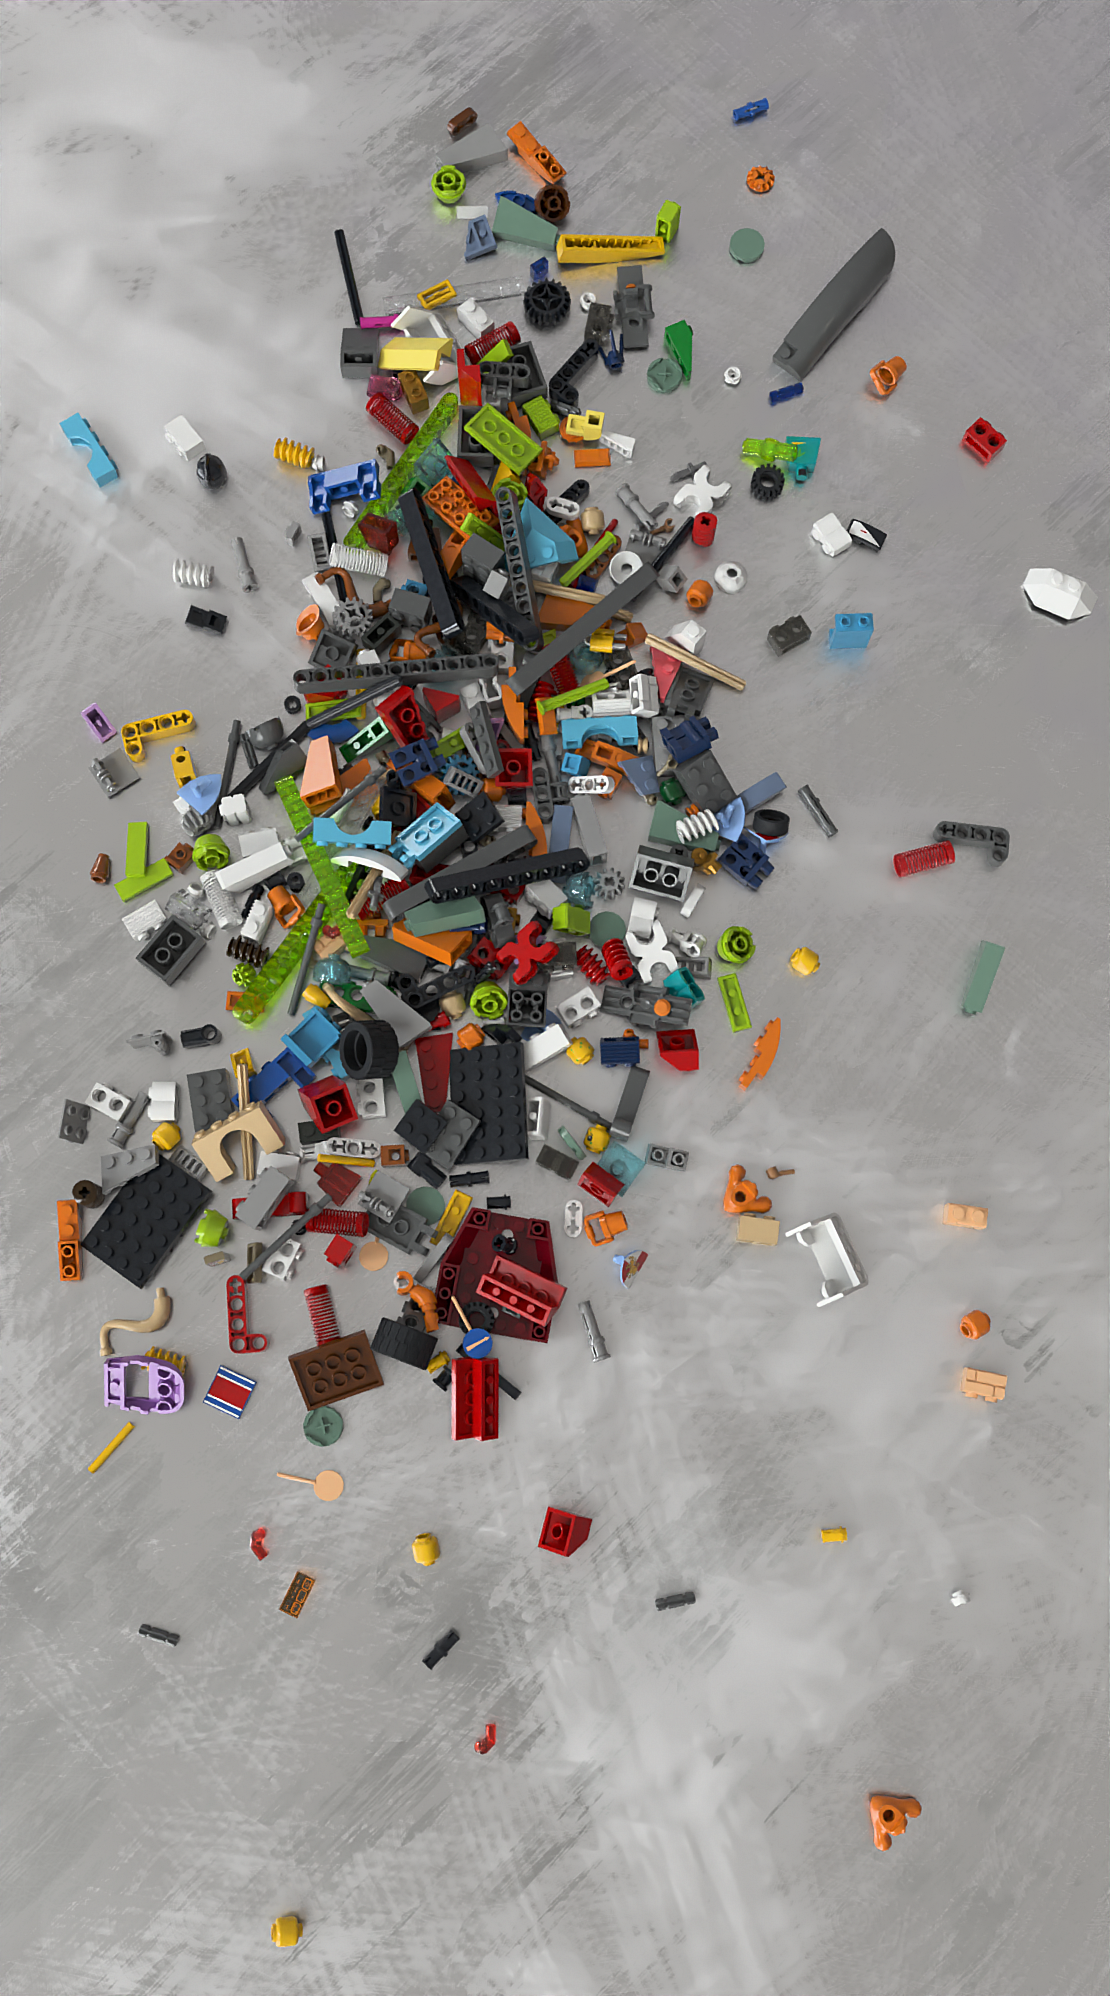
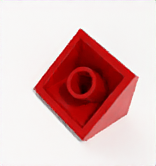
M423 687L424 704L438 724L461 711L460 695Z
M592 1162L581 1175L577 1185L609 1207L625 1184L595 1162Z

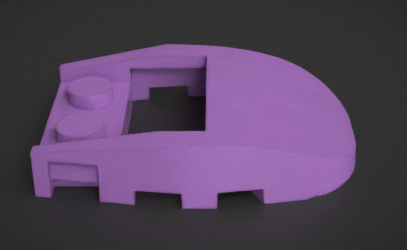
M141 1355L107 1358L104 1362L105 1406L109 1407L110 1403L120 1405V1410L129 1411L132 1409L140 1411V1414L147 1415L149 1412H158L159 1414L173 1413L182 1406L185 1398V1382L180 1370L171 1362ZM129 1364L149 1366V1398L126 1397V1366H129Z

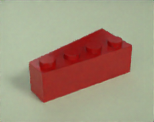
M402 685L375 707V710L401 748L423 738L424 740L430 739L427 736L426 726L420 716V709L415 701L412 688Z

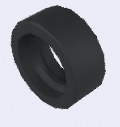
M758 810L754 814L753 829L767 836H783L788 833L790 817L777 810Z

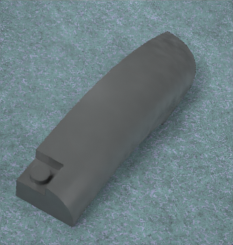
M880 228L833 277L784 338V342L773 355V362L800 382L838 334L867 305L890 275L895 262V247L891 237L883 228Z

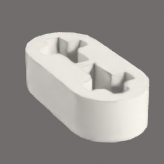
M555 496L548 498L546 501V510L550 515L570 521L576 520L580 515V507L576 502Z
M697 883L680 914L687 918L690 917L706 887Z
M570 1200L565 1206L564 1232L571 1238L579 1236L582 1230L583 1207L578 1200ZM572 1204H576V1207L580 1209L576 1211L575 1217H572V1211L568 1210V1207H572ZM571 1220H575V1227L579 1228V1230L575 1231V1234H571V1231L567 1230V1227L571 1226Z

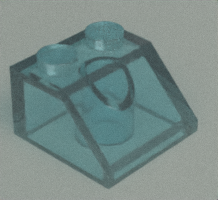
M438 437L433 440L414 463L416 476L431 488L446 475H452L445 456L453 455Z
M614 1140L597 1165L625 1184L618 1193L619 1196L623 1197L646 1163Z

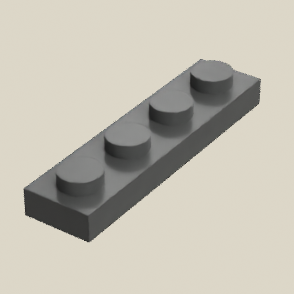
M479 701L469 709L487 778H495L504 771L486 701Z

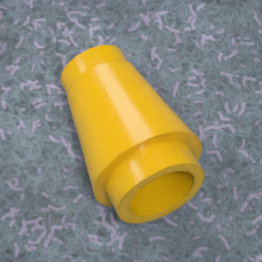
M312 983L308 985L302 994L306 1001L323 1009H326L332 1001L316 984L313 985Z

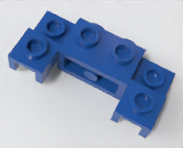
M376 459L308 476L309 508L313 515L330 511L331 500L357 493H360L363 502L381 498L380 466Z
M287 1047L272 1062H266L258 1075L254 1074L248 1079L250 1103L262 1101L265 1105L292 1079L302 1088L309 1085L317 1076ZM237 1093L231 1100L239 1108V1094Z

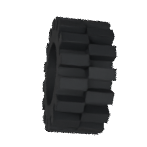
M764 464L761 465V468L757 467L751 480L753 493H757L756 497L758 498L763 496L762 500H765L766 497H768V500H772V496L774 499L777 498L783 490L785 482L784 473H781L780 468L776 470V465L774 464L773 467H770V464H767L766 467ZM764 477L772 478L775 484L772 487H766L762 485L761 479Z
M471 1302L465 1305L462 1311L468 1322L472 1313L480 1312L483 1314L485 1321L479 1328L490 1333L495 1321L491 1308L482 1302ZM459 1315V1326L466 1334L469 1331Z

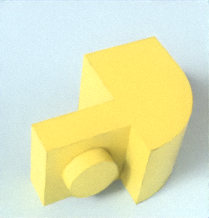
M587 410L586 416L569 414L566 434L582 436L584 440L599 439L602 434L605 413Z

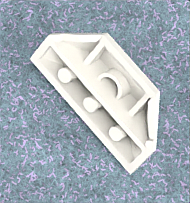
M1052 568L1030 569L1023 584L1024 589L1035 606L1068 620L1090 615L1098 599L1086 582Z

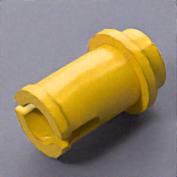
M439 1351L437 1356L430 1359L427 1367L430 1374L445 1364L449 1365L448 1362L451 1359L447 1352Z
M839 1526L838 1529H821L823 1543L834 1541L844 1543L847 1540L846 1528H842V1526Z

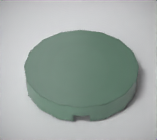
M744 228L732 235L729 249L731 255L736 260L750 263L761 257L765 243L758 231Z
M658 358L649 365L647 381L651 388L657 392H672L681 384L682 368L675 360Z
M605 911L598 913L590 921L589 937L595 946L602 948L605 942L613 938L624 940L626 934L625 923L614 912Z
M561 1126L558 1129L561 1137L569 1148L575 1152L576 1157L579 1160H583L587 1157L569 1131L564 1126Z
M423 1186L415 1189L409 1195L406 1201V1208L427 1218L428 1222L426 1225L429 1226L441 1219L445 1211V1202L438 1190Z
M322 1406L311 1410L306 1415L303 1423L307 1440L319 1447L335 1443L341 1437L344 1429L340 1413L329 1406Z

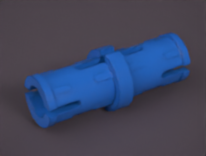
M763 98L753 103L748 102L745 106L734 109V119L738 121L748 116L753 117L756 113L769 109L768 101L766 98ZM757 107L756 109H753V110H750V111H748V112H745V111L748 110V109Z

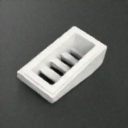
M602 430L599 439L601 443L628 458H632L635 449V438Z

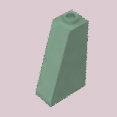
M500 196L492 228L493 237L555 251L560 238L558 227L511 200Z
M657 800L648 841L672 847L681 844L688 851H693L696 848H703L707 853L719 851L721 840H718L719 833L712 830V833H709L706 829L705 836L698 832L697 839L694 835H691L690 842L685 837L683 844L677 834L676 822L678 820L683 822L685 817L689 819L690 817Z
M475 896L435 904L430 900L404 912L406 920L403 921L408 932L411 931L415 937L486 922L484 909Z
M981 941L961 1006L965 1007V1012L976 1015V1012L982 1013L1005 947L988 941Z
M405 1050L399 1052L398 1063L392 1074L406 1114L416 1099L422 1100Z

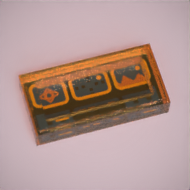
M297 1571L279 1610L297 1619L316 1579Z

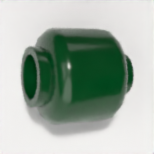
M672 777L661 782L662 785L659 787L664 803H671L674 806L683 802L682 798L685 797L686 792L678 779Z

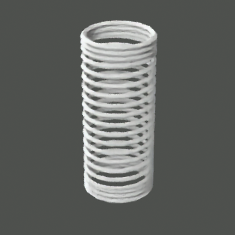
M333 543L329 565L332 567L337 566L338 568L341 565V568L344 567V569L347 568L351 571H356L357 569V572L360 570V572L370 573V575L373 572V575L376 574V576L384 577L388 565V554Z
M214 869L203 874L200 880L205 888L208 900H210V905L220 929L228 930L240 925L243 919L239 909H237L234 897H232V892L223 890L215 876V872L221 869Z

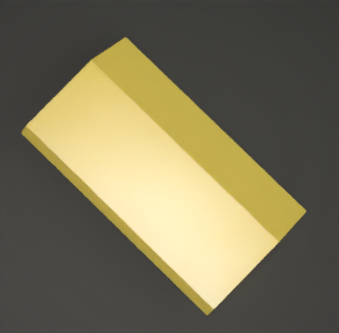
M395 337L381 349L378 368L382 370L438 371L441 357L451 356L453 339Z

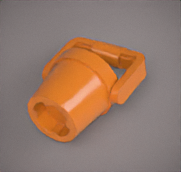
M895 356L886 363L884 360L880 361L870 370V376L881 395L889 394L897 386L896 382L906 371L907 365L901 357ZM883 384H885V385H887V386H890V387H888V388L885 390Z
M396 639L389 651L390 662L428 659L425 653L416 646L414 640ZM398 646H404L403 657L396 656L399 649Z
M282 885L276 886L269 891L267 897L274 908L275 917L283 928H291L301 918V915L305 912V907L295 894H290ZM297 907L298 911L286 922L283 916L291 913Z
M599 1211L584 1218L585 1232L594 1246L614 1240L615 1235L628 1230V1224L623 1211L605 1214L604 1211ZM599 1217L605 1238L596 1241L595 1233L589 1220Z

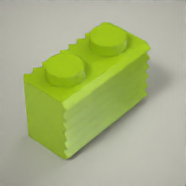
M665 200L656 217L655 236L663 237V241L666 243L671 242L679 228L681 206L676 202Z
M542 395L522 405V413L527 415L529 424L540 441L558 432L560 424L558 415L552 413L550 403L547 399L544 400Z
M561 903L560 906L552 909L553 930L578 937L590 934V911H585L580 906L573 907L570 903Z

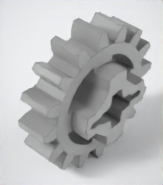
M347 597L345 603L340 600L339 606L335 605V612H332L333 624L336 625L337 631L342 629V635L349 633V636L352 637L353 633H356L357 637H359V632L365 634L366 628H371L370 622H373V616H371L372 609H369L368 603L363 605V599L357 602L356 597H353L352 601Z

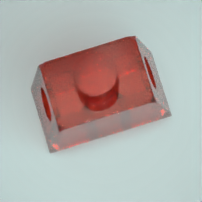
M368 512L358 523V527L370 548L388 554V556L392 553V550L399 542L397 523L395 521Z
M319 1162L313 1170L321 1177L317 1185L326 1194L329 1193L332 1196V1201L339 1208L363 1179L359 1174L337 1163H332L328 1168L322 1162Z

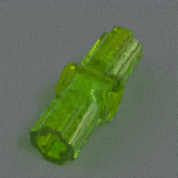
M746 438L742 444V453L748 456L760 457L770 462H774L776 459L794 462L797 459L798 447L795 444L780 443L773 438H765V440Z

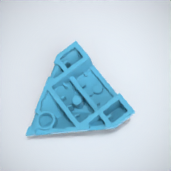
M526 497L520 514L530 569L555 562L565 564L579 560L574 540ZM514 529V532H513L512 537H514L515 534H516V530H515V529ZM519 548L514 550V556L519 553ZM505 554V569L509 572L507 558ZM522 566L518 568L517 574H520L522 572Z

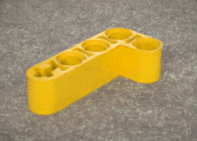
M180 710L128 723L121 730L125 751L133 762H141L146 756L144 743L190 732L195 728L196 721L189 710ZM166 723H172L169 728H164ZM150 727H153V728H154V729L152 730V732H149V733L146 732V730H147L148 728H150ZM130 732H135L134 736L128 737ZM140 749L137 754H132L133 750Z

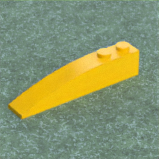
M561 234L556 246L558 263L622 262L654 257L665 253L663 237Z

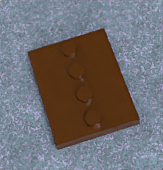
M365 1329L288 1356L308 1411L384 1385L375 1356L370 1349L371 1345Z

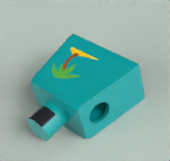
M786 436L784 449L787 468L790 472H796L797 480H806L807 472H814L821 438Z

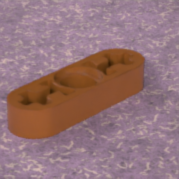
M614 535L617 542L616 545L612 546L611 551L608 550L609 546L602 553L609 558L606 562H601L597 558L585 569L587 580L596 582L602 577L609 567L612 558L621 549L622 541L619 536ZM597 564V566H599L597 568V573L590 575V571H594Z

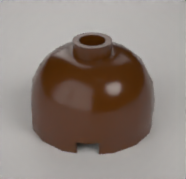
M556 184L546 185L541 188L534 200L537 215L548 222H558L564 219L570 209L567 191L562 186Z

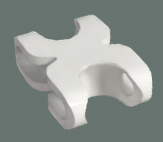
M703 465L695 473L693 484L684 485L676 494L673 504L678 508L683 507L687 503L696 504L699 509L695 517L702 512L712 513L713 505H720L731 492L732 485L727 481H724L719 486L710 485L707 480L710 477L711 468Z
M659 920L652 923L654 937L649 942L639 941L633 931L626 932V940L631 953L634 956L641 957L638 960L637 967L645 984L652 982L650 969L656 962L665 963L672 973L679 969L674 952L670 948H663L667 944V935Z

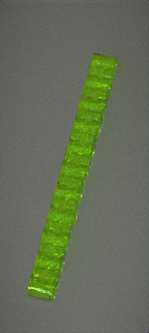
M448 392L441 398L382 483L381 498L371 500L345 536L343 540L345 546L356 544L355 548L364 549L398 500L401 491L409 479L414 477L457 415L459 404L455 393ZM381 501L386 502L385 504H378ZM371 515L376 516L373 519L368 518ZM360 530H366L364 533H359Z
M289 774L273 782L297 834L309 825L312 819L300 797V792L292 775ZM312 831L300 843L352 959L369 952L370 948L357 919H349L346 915V911L350 906L324 846H317V843L313 842Z
M353 862L349 867L340 865L234 1005L232 1009L234 1018L246 1024L255 1021L304 955L312 927L310 923L312 917L315 916L318 903L325 904L326 906L322 916L323 924L321 928L319 927L317 936L341 906L343 897L358 866L357 863ZM365 865V872L368 870L369 866Z

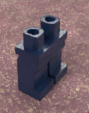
M692 716L689 720L683 721L679 726L668 730L667 727L660 730L664 746L678 764L703 752L705 749H711V742L719 739L715 727L711 728L706 716L699 720Z
M435 737L424 740V738L388 753L404 788L439 772L438 769L447 764L443 754L432 758L430 751L439 748Z
M741 833L737 843L733 841L730 847L717 860L745 887L748 884L755 890L763 882L756 874L761 871L768 877L774 870V866L768 861L770 857L764 854L743 833Z

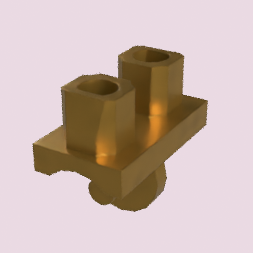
M703 848L694 849L691 852V858L695 859L694 863L698 865H694L693 870L696 872L702 871L707 876L711 873L716 874L722 867L716 860L719 855L716 852L707 853Z

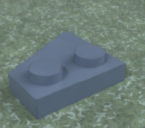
M485 214L468 222L466 252H464L466 261L498 248Z
M652 755L617 762L618 766L622 767L628 775L627 779L635 786V790L640 796L660 792Z

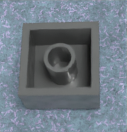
M395 587L388 607L390 615L401 627H409L415 632L428 626L433 614L431 598Z

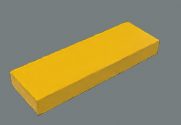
M455 1189L435 1229L439 1233L436 1239L431 1237L430 1243L437 1246L446 1233H449L452 1237L455 1236L473 1197Z

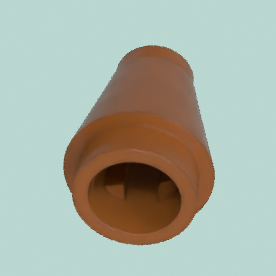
M98 854L90 871L91 880L105 883L106 879L109 878V855Z

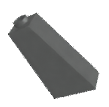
M364 935L362 940H358L355 947L358 957L393 973L396 971L398 975L409 973L418 984H420L428 968L425 958L429 956L396 942L394 939Z

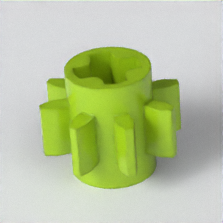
M243 962L235 965L236 968L232 970L234 982L239 986L244 984L245 987L253 984L252 981L256 979L254 967L249 965V963L244 965Z

